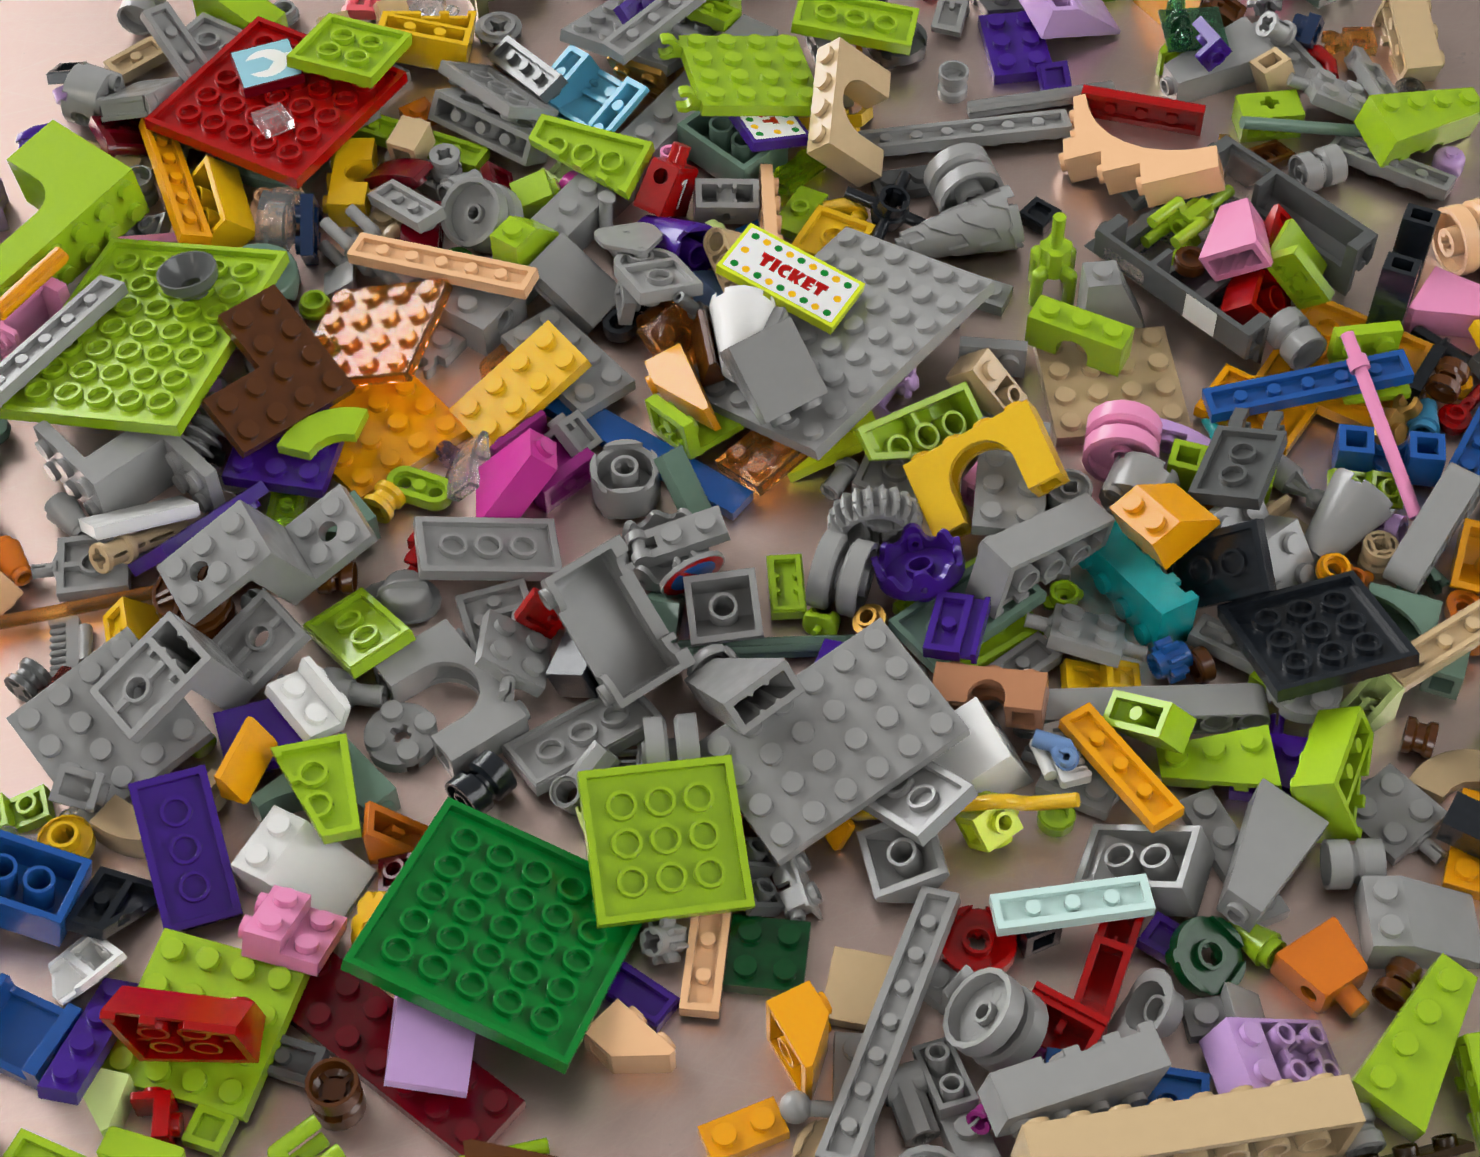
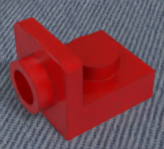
M533 587L515 611V621L552 640L559 629L564 630L565 627L555 610L549 611L541 601L538 594L540 589Z

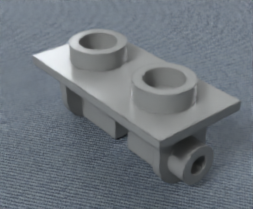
M802 851L781 867L775 861L777 868L772 873L775 886L778 889L788 884L791 886L778 893L785 906L783 909L785 917L790 920L805 921L806 914L812 912L819 920L823 919L818 905L823 902V899L815 882H810L807 871L811 870V864L806 853Z

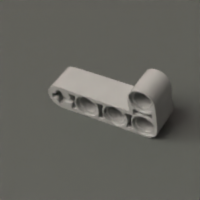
M1453 462L1447 466L1390 558L1382 577L1411 593H1418L1462 520L1469 518L1480 500V475Z

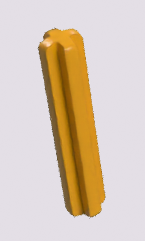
M55 247L0 297L1 321L11 315L67 263L69 255L62 248Z

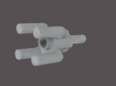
M354 204L347 207L345 214L364 231L363 233L381 235L380 228ZM325 217L320 222V227L345 250V256L328 240L321 241L318 249L337 267L348 261L347 252L359 236V233L353 227L343 231L333 220ZM355 265V268L364 276H369L371 279L379 276L398 295L404 293L407 289V285L393 272Z

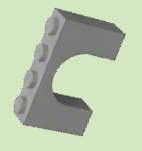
M447 619L415 636V641L373 667L376 683L378 685H385L386 689H388V698L390 700H397L400 703L407 701L433 685L447 682L463 684L477 693L479 696L478 700L468 714L431 736L435 757L452 778L461 770L469 772V763L484 750H490L496 755H500L503 753L502 745L529 731L528 720L531 719V716L524 703L520 700L515 702L514 699L510 702H504V697L502 700L498 698L500 682L488 672L474 666L476 653L470 648L467 636L460 628L455 630Z

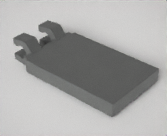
M1235 407L1228 426H1217L1188 494L1200 504L1260 510L1288 443L1285 425H1280L1284 418L1283 411L1269 410L1263 423V428L1256 429L1251 428V422H1246L1250 414L1249 408Z

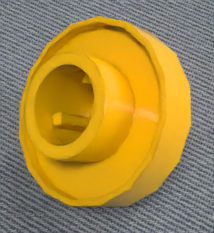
M61 815L51 819L42 827L37 836V842L89 859L95 850L96 837L90 823L83 817Z

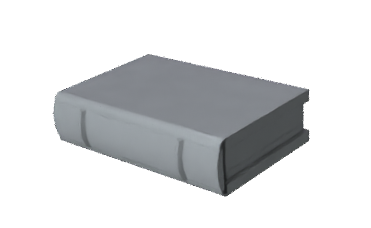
M179 76L138 81L96 101L97 105H100L103 116L101 120L102 122L147 117L184 82Z
M563 232L528 265L536 267L539 273V279L533 288L547 302L559 309L586 335L616 306L614 293L617 283Z

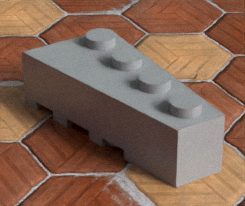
M1152 1020L1137 1024L1138 1031L1121 1038L1118 1031L1103 1035L1101 1042L1094 1044L1084 1051H1081L1079 1045L1076 1044L1063 1048L1062 1051L1053 1055L1047 1063L1039 1056L989 1073L977 1093L995 1137L998 1138L1012 1134L1013 1138H1017L1021 1125L1036 1117H1048L1050 1120L1066 1118L1069 1114L1080 1110H1088L1093 1114L1106 1112L1111 1107L1120 1104H1130L1132 1107L1144 1106L1148 1102L1147 1098L1172 1065Z

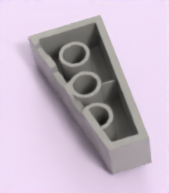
M1084 493L1073 499H1066L1060 505L1047 511L1042 510L1034 517L1021 523L1016 522L1008 529L995 535L990 534L978 546V554L965 593L974 595L975 599L984 600L985 597H991L989 616L992 619H996L1004 613L1003 606L1011 600H1014L1017 604L1029 597L1028 590L1035 584L1042 581L1047 585L1056 579V576L1063 570L1065 564L1072 568L1104 547L1108 541L1115 518L1092 497Z

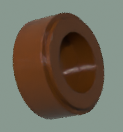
M1184 246L1178 249L1173 262L1175 271L1189 278L1202 275L1206 270L1198 259L1202 249L1196 246Z
M1203 646L1190 649L1193 656V665L1188 668L1193 680L1199 684H1205L1214 680L1217 671L1209 651Z

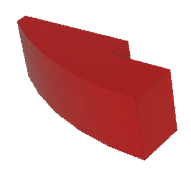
M1145 917L1099 924L1073 1000L1111 1020Z

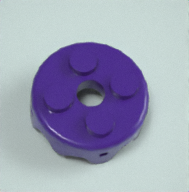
M909 523L904 526L902 536L897 542H883L880 546L879 558L878 556L871 557L880 589L887 596L903 601L929 602L936 598L937 593L948 591L955 586L965 572V557L960 537H952L950 532L944 528L937 533V536L931 537L925 534L920 525L916 523Z

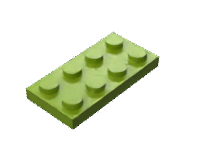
M798 0L792 21L791 33L831 41L841 37L852 45L910 56L919 8L878 0Z

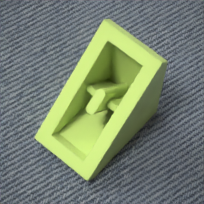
M1390 674L1360 681L1340 703L1339 708L1362 706L1372 731L1375 732L1395 718L1405 688Z
M100 1068L83 1098L104 1137L110 1126L124 1129L132 1109L130 1093L138 1092V1090L135 1088L130 1074Z

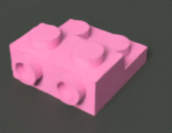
M274 885L269 893L261 892L258 895L254 907V915H244L238 929V937L242 939L241 956L276 966H283L287 969L317 977L345 933L348 917L333 914L326 910L311 908L310 894Z

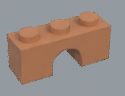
M936 661L932 683L954 710L974 697H977L980 701L994 700L1004 706L1006 727L1029 730L1044 729L1049 699L1047 672H1039L1034 669H1007L996 665H967L956 661L949 663Z

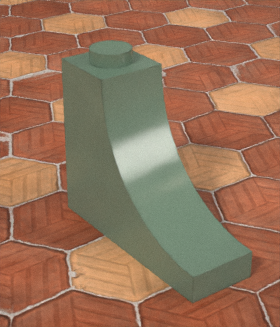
M348 739L360 822H364L365 803L368 801L397 812L401 806L396 787ZM284 774L278 776L250 798L255 817L260 823L274 805L291 813L304 811Z

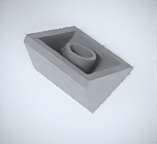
M884 822L856 832L874 899L877 902L915 904L922 885L939 888L950 875L938 833L922 847Z

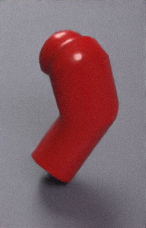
M1313 45V48L1306 50L1325 70L1332 72L1339 79L1337 60L1322 45Z

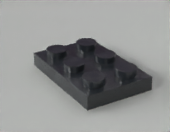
M1256 518L1214 529L1166 569L1167 574L1173 572L1181 579L1179 587L1185 593L1192 590L1199 596L1197 610L1277 591L1263 519Z

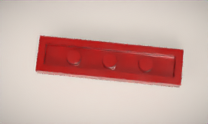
M1083 85L1081 95H1086L1092 116L1096 119L1194 136L1201 135L1206 105Z

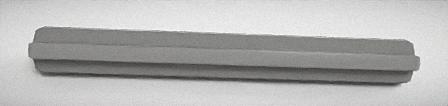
M1113 81L1085 84L1116 90ZM1084 84L970 100L967 102V114L970 119L1073 105V97L1081 95Z

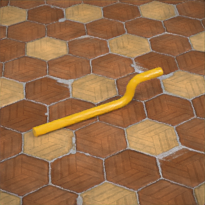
M1078 792L1036 796L1016 794L978 795L961 812L993 809L1043 811L1079 808L1080 795ZM864 810L851 817L853 821L877 819Z

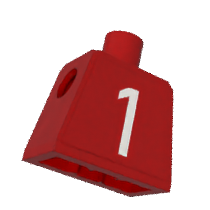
M673 141L668 157H654L651 160L633 206L658 217L687 216L695 178L698 175V169L686 163L691 150L690 146Z

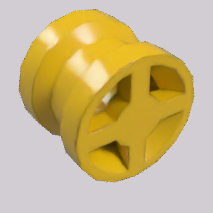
M382 479L374 486V492L367 494L363 501L376 515L378 522L387 524L393 519L394 511L404 506L406 497L399 487L388 480Z

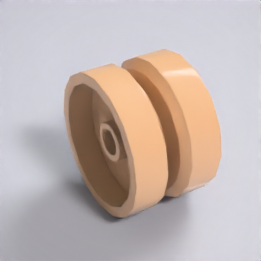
M1480 197L1465 201L1462 205L1453 204L1438 208V211H1441L1432 239V247L1442 269L1458 276L1474 273L1477 269L1480 270Z

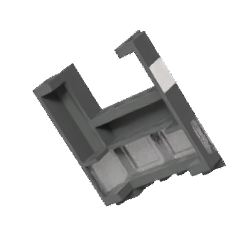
M1225 135L1215 143H1210L1208 146L1217 145L1223 167L1225 185L1229 184L1235 190V195L1222 205L1248 198L1265 221L1273 205L1279 203L1298 223V226L1327 263L1323 277L1333 289L1346 296L1351 289L1355 271L1362 270L1372 259L1378 234L1228 135ZM1215 193L1207 194V195H1203V196H1198L1197 198H1202V197H1204V198L1208 199L1209 197H1211V196H1212L1213 194H1215ZM1190 198V199H1185V200H1184L1185 203H1187V202H1188L1189 200H1191L1192 198ZM1165 204L1156 206L1148 213L1141 214L1137 221L1129 227V220L1120 214H1117L1108 222L1104 221L1098 226L1095 231V238L1084 245L1087 249L1104 261L1116 260L1122 273L1243 359L1247 360L1249 358L1261 364L1271 318L1260 312L1246 324L1242 325L1218 308L1222 304L1226 287L1232 277L1215 282L1207 270L1202 275L1193 278L1178 274L1174 266L1171 265L1173 251L1176 249L1170 242V239L1175 235L1173 232H1169L1149 248L1142 245L1140 238L1153 229L1148 225L1147 218ZM1219 207L1214 210L1215 214H1217ZM1212 224L1199 233L1201 243L1196 247L1203 248Z

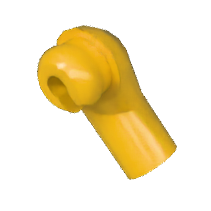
M844 197L823 201V206L864 221L868 219V212L864 206Z

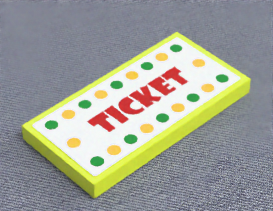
M752 223L747 226L718 262L715 273L737 285H747L763 290V296L769 300L772 296L776 306L785 307L787 312L830 335L865 288V283Z

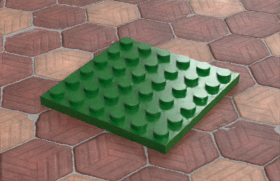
M447 797L345 955L341 970L565 1074L644 923L597 929L587 860Z

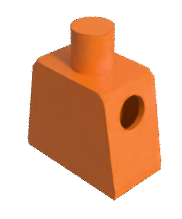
M1335 916L1275 954L1270 973L1315 1012L1323 1013L1338 1003L1351 1018H1355L1370 1005V1002L1358 990L1365 981L1369 971L1368 966Z

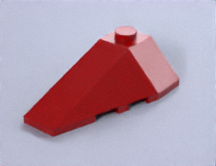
M1279 203L1273 205L1264 221L1270 248L1285 221L1292 219ZM1267 268L1232 277L1226 287L1220 310L1244 325L1260 312L1272 318L1280 310L1293 307V305L1291 306V299Z

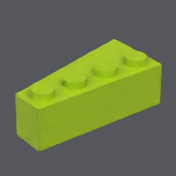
M1473 87L1369 95L1354 123L1378 165L1382 168L1389 165L1392 160L1398 159L1401 161L1409 158L1411 153L1417 151L1423 153L1431 150L1434 145L1440 144L1443 146L1470 136L1480 121V97Z
M1444 953L1429 967L1351 1079L1359 1103L1366 1102L1371 1104L1377 1118L1412 1143L1426 1132L1478 979L1477 976Z

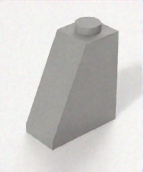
M1116 260L1082 263L1076 307L1135 328H1145L1140 306Z

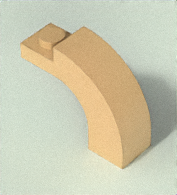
M211 768L207 774L218 812L224 807L227 799L221 798L214 778L217 771ZM115 794L89 821L98 842L116 853L132 858L146 859L133 805Z

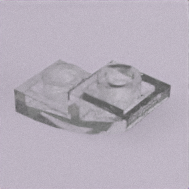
M481 431L462 445L457 452L448 478V499L459 502L479 488L480 474L478 467L490 458L488 432Z

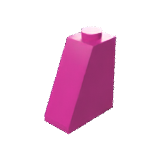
M529 428L476 469V517L521 518L557 471V442Z

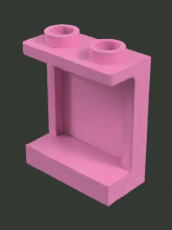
M51 277L3 321L0 320L1 361L64 306L70 297L66 283Z

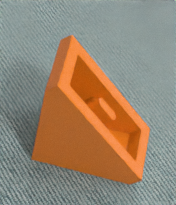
M368 801L365 803L362 838L369 864H378V859L412 852L429 826L377 803Z

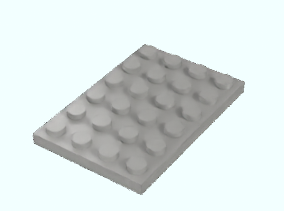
M881 617L798 673L796 676L805 691L749 732L742 735L727 724H724L699 741L701 758L732 755L740 812L780 867L970 735L969 728Z

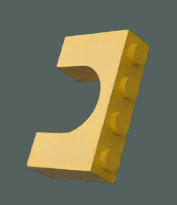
M1027 399L1008 404L1002 413L992 418L987 417L978 420L973 424L972 429L962 434H954L945 438L942 441V445L930 451H921L915 454L910 462L902 465L933 536H937V533L942 528L948 530L952 537L959 536L962 538L971 533L972 520L961 497L960 481L964 469L969 462L983 452L1004 450L1012 453L1028 489L1038 498L1070 482L1037 409Z

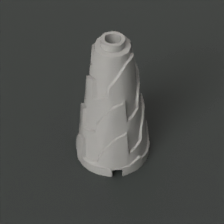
M1004 185L987 191L967 202L951 207L916 226L900 231V237L895 238V245L930 258H939L952 255L965 256L984 252L1016 250L1024 247L1022 242L1025 240L1018 205L1008 204L1007 198L1015 196L1010 186Z

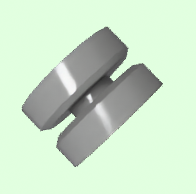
M963 142L947 147L929 162L924 171V184L940 213L987 191L1004 186L987 152L976 143Z
M469 176L458 180L448 189L441 203L447 216L446 219L441 221V226L447 238L458 246L486 254H492L490 234L509 216L524 218L522 203L515 192L506 186L480 177Z
M826 530L817 546L806 587V604L811 607L827 610L835 601L838 614L853 618L855 612L864 606L867 601L875 574L871 557L878 556V543L859 538L849 548L846 534Z
M696 712L676 714L673 720L675 738H668L666 720L662 715L643 717L645 741H641L643 764L701 758Z
M987 967L971 974L953 992L945 1008L942 1025L945 1038L953 1047L966 1056L972 1057L977 1064L987 1071L994 1072L1030 1060L1035 1055L1047 1033L1049 1014L1046 1004L1039 996L1025 986H1021L1002 969Z

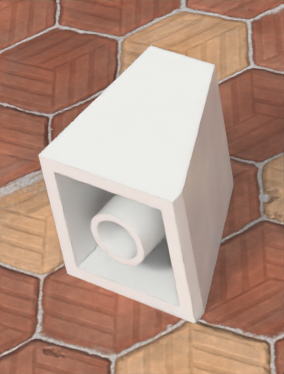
M977 697L954 710L969 728L970 735L937 757L933 762L973 784L977 793L990 791L1006 794L1027 786L1034 781L999 722Z

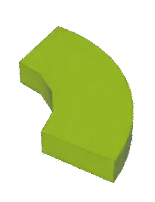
M339 407L314 413L296 423L283 435L277 444L278 452L312 460L318 451L328 445L342 441L357 442L369 418L368 409Z

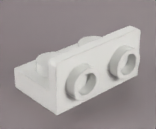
M310 656L301 658L297 671L268 683L264 692L303 741L328 737L344 730L351 710L347 697L337 690L327 678L324 669L317 666Z

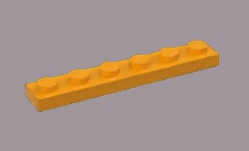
M146 117L141 118L138 127L177 242L211 245L213 236L180 143L146 129L144 121Z

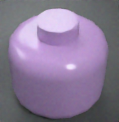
M1443 146L1435 152L1431 167L1455 175L1458 178L1462 174L1465 165V155L1457 147Z

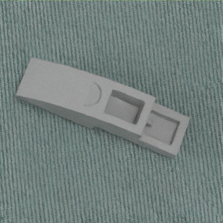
M945 1037L913 1046V1058L918 1060L922 1067L928 1088L927 1098L940 1129V1137L945 1149L958 1157H1001L990 1131L985 1135L972 1131L971 1127L979 1120V1117L972 1123H967L966 1116L979 1104V1098L956 1048Z

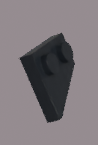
M100 866L67 916L66 930L102 941L158 907L152 881Z

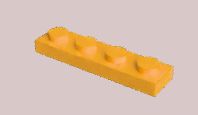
M1090 702L1059 719L1058 728L1061 732L1072 740L1077 750L1152 834L1183 816L1185 807Z

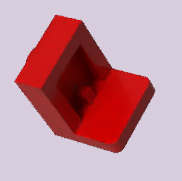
M147 1087L143 1091L131 1092L130 1103L138 1117L152 1116L151 1137L177 1145V1137H182L184 1134L183 1113L179 1112V1105L172 1090H166L162 1087Z

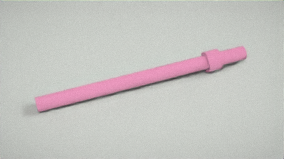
M1354 331L1344 332L1340 337L1348 355L1346 363L1351 375H1355L1408 518L1410 521H1414L1421 508L1370 376L1369 369L1371 366L1366 353L1361 352Z

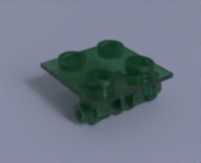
M1169 0L1165 10H1158L1168 52L1199 51L1203 47L1195 38L1199 32L1192 25L1200 16L1207 21L1229 46L1219 7L1185 8V0Z

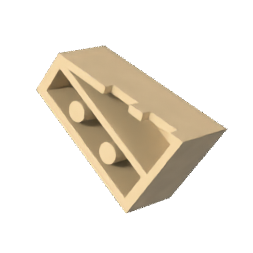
M1382 0L1372 20L1374 27H1380L1384 36L1380 37L1382 46H1389L1392 55L1388 56V60L1399 84L1434 81L1441 68L1444 67V52L1439 50L1437 42L1438 28L1432 22L1430 14L1432 9L1431 0Z

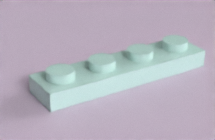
M1146 873L990 894L989 905L997 937L1154 916L1156 909Z

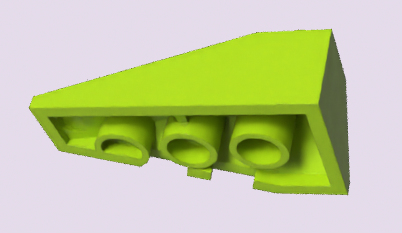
M965 381L858 427L854 431L869 462L908 460L921 451H930L942 445V441L951 435L962 434L972 429L973 424L980 420L983 415Z

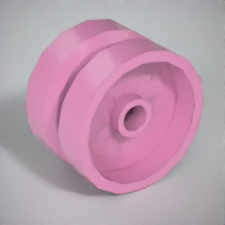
M1114 400L1096 406L1087 418L1082 457L1085 470L1095 479L1105 482L1115 459L1119 455L1120 458H1124L1126 452L1136 451L1159 458L1163 427L1159 415L1150 407L1136 401Z

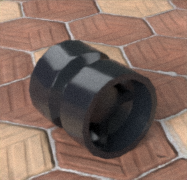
M484 750L469 763V772L463 770L458 772L445 784V790L450 798L486 814L494 806L493 799L501 801L516 788L517 780L508 765L498 755L490 750Z

